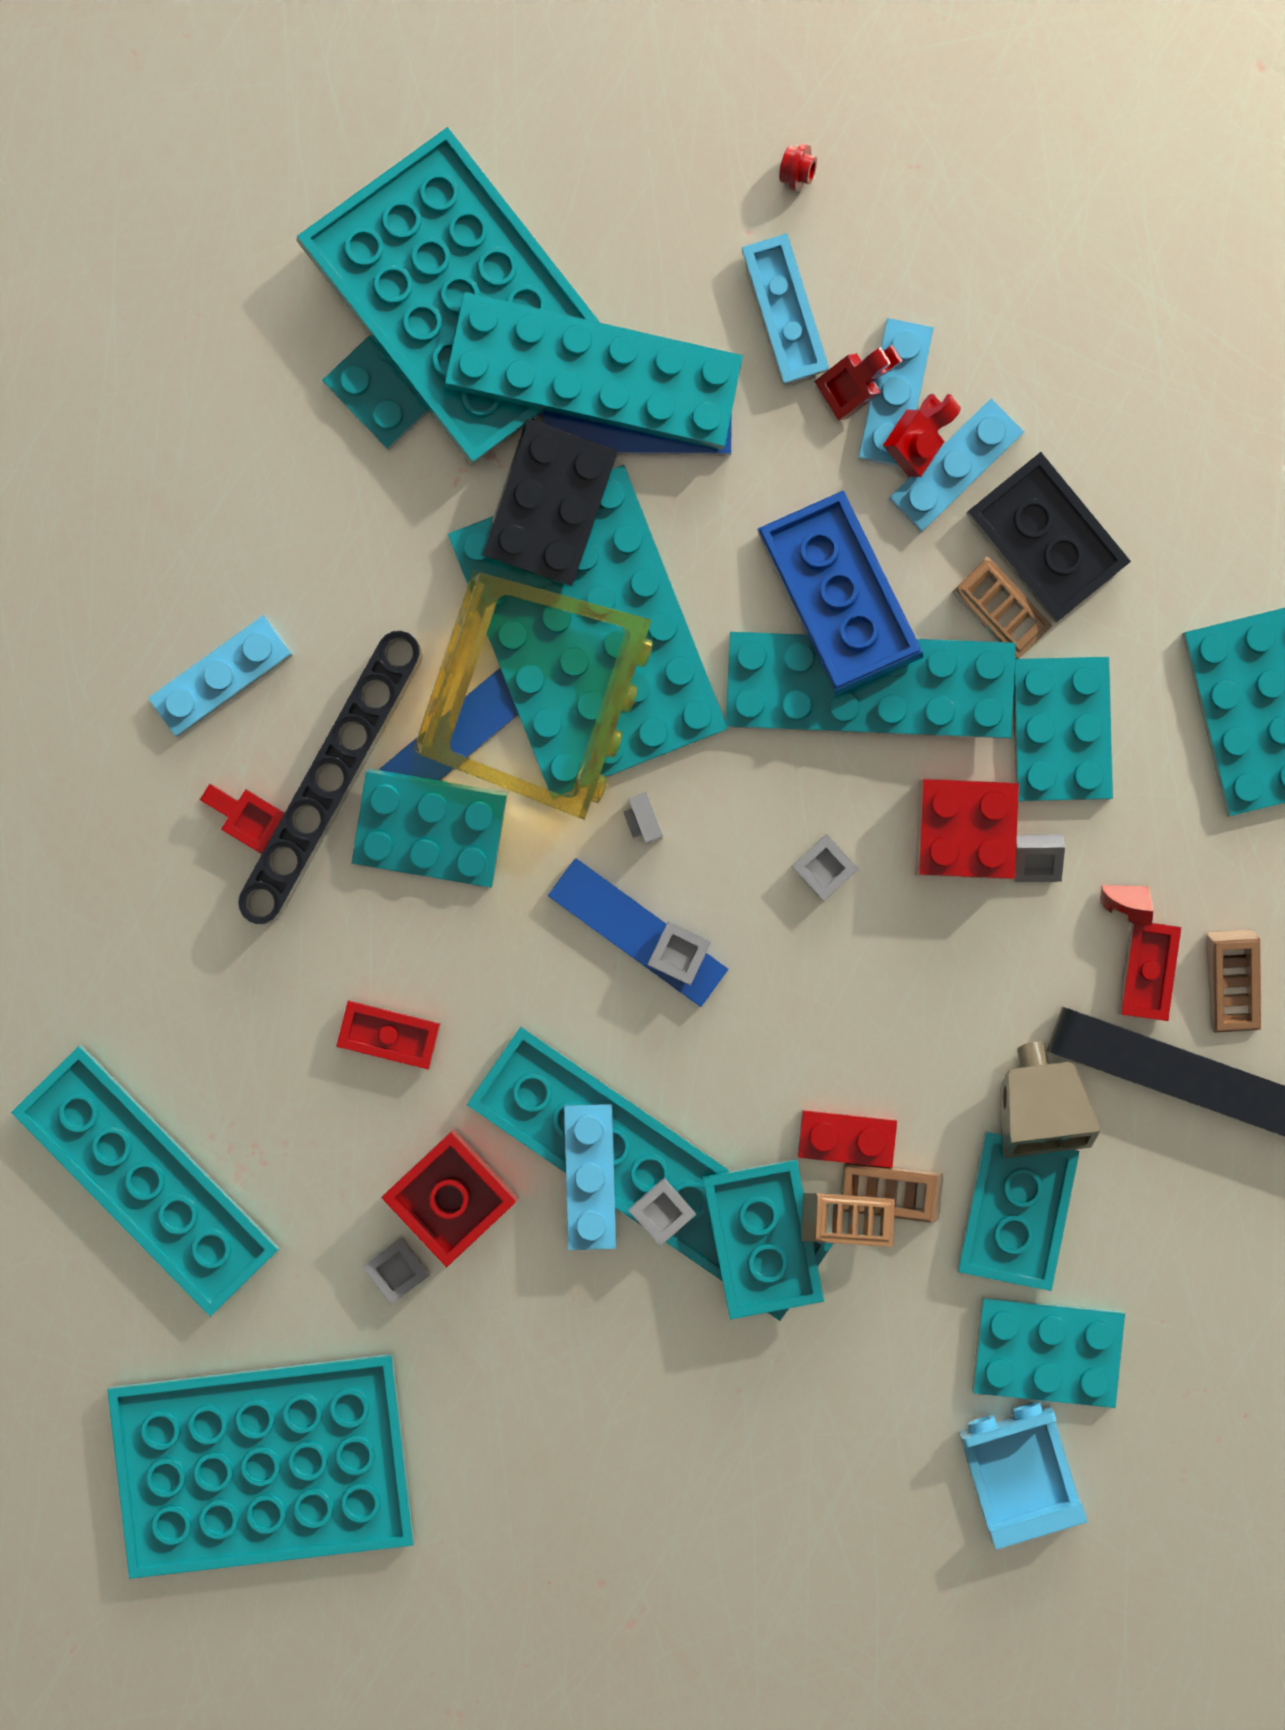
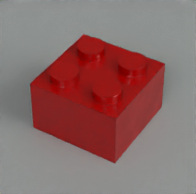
M940 779L920 780L915 875L1015 879L1019 783Z
M453 1129L381 1198L447 1268L517 1202L519 1197L462 1136Z

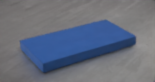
M844 490L757 528L764 548L836 696L923 658V651Z

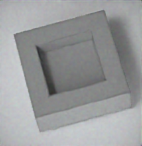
M644 792L628 798L631 809L623 811L632 837L635 838L642 835L645 844L662 838L663 834L647 793Z
M827 834L791 866L822 901H825L859 870Z
M1017 835L1014 882H1062L1065 853L1064 835Z
M667 922L647 965L691 985L711 942Z
M665 1177L628 1209L659 1246L665 1243L696 1215L695 1211Z
M402 1237L362 1266L390 1304H393L430 1275Z

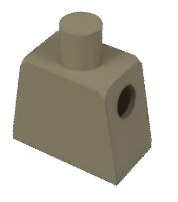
M1031 1042L1018 1047L1017 1053L1021 1068L1007 1071L1000 1089L1003 1158L1091 1148L1100 1133V1126L1075 1065L1071 1062L1049 1064L1045 1044L1042 1042Z

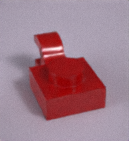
M893 345L884 351L882 348L876 349L863 361H861L857 353L849 354L814 382L838 421L845 420L881 393L874 380L887 374L903 361Z
M930 394L923 401L920 410L907 409L883 444V447L908 477H922L945 442L939 435L938 430L951 423L958 416L961 406L951 394H947L942 403L935 394Z
M209 784L200 798V801L228 817L221 828L222 831L260 854L263 853L285 813L247 789L244 790L240 799L236 800L216 786Z

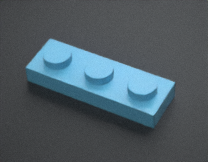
M786 233L742 247L741 251L783 386L828 371L827 359L788 234Z
M887 318L881 348L884 351L893 345L903 362L887 374L874 380L881 393L869 403L858 459L901 468L883 447V444L907 409L917 410L934 327Z
M991 398L939 449L922 477H910L889 497V500L922 533L1024 431Z
M263 615L152 694L148 699L173 734L179 737L293 654Z
M612 1104L564 1105L568 1250L616 1249Z

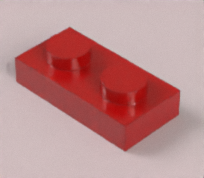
M1152 923L1149 926L1131 924L1119 1014L1169 1021L1182 927Z
M348 1000L336 1047L429 1070L441 1023Z
M802 1110L797 1157L893 1168L897 1120Z

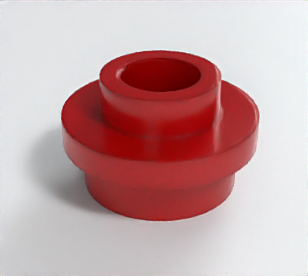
M803 143L798 147L789 145L784 152L780 165L779 181L788 184L790 190L799 192L804 184L810 185L813 181L817 168V157L811 155L810 145Z

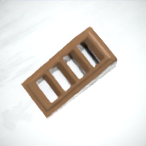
M989 557L952 592L1000 642L1016 643L1015 657L1017 659L1025 654L1052 627V624ZM989 577L995 584L977 600L972 592ZM1002 590L1008 598L990 614L985 606ZM1016 604L1021 611L1003 628L998 623V620ZM1029 617L1035 624L1016 642L1011 637V634Z
M1253 930L1208 932L1207 960L1212 1031L1218 1033L1261 1030L1260 937ZM1244 949V954L1223 955V950ZM1245 967L1246 974L1223 975V968ZM1247 987V993L1224 995V988ZM1248 1005V1013L1224 1014V1007Z
M851 1163L844 1164L841 1195L858 1196L859 1176H867L866 1197L877 1198L879 1178L887 1179L885 1198L895 1199L894 1218L929 1223L939 1219L943 1173ZM898 1181H906L904 1206H896ZM918 1183L926 1184L923 1208H915ZM843 1205V1211L849 1212V1206ZM859 1206L860 1214H864L865 1207ZM874 1207L875 1216H881V1208Z
M804 1193L801 1241L893 1247L895 1199ZM828 1204L833 1205L832 1233H826ZM843 1205L849 1206L847 1234H842ZM859 1206L865 1207L863 1235H857ZM874 1207L881 1208L880 1236H873Z

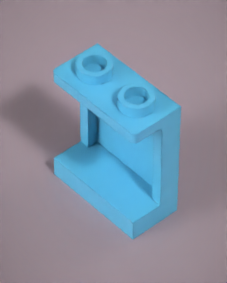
M1040 1402L1016 1407L1013 1409L1014 1416L996 1421L995 1416L975 1419L967 1423L969 1430L959 1433L990 1539L996 1550L1088 1522L1083 1505L1076 1492L1055 1422L1057 1421L1055 1413L1050 1406L1042 1408Z

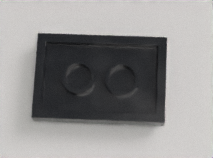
M527 419L481 556L572 587L618 451L543 423Z
M1039 452L966 513L1055 623L1131 562L1042 452Z

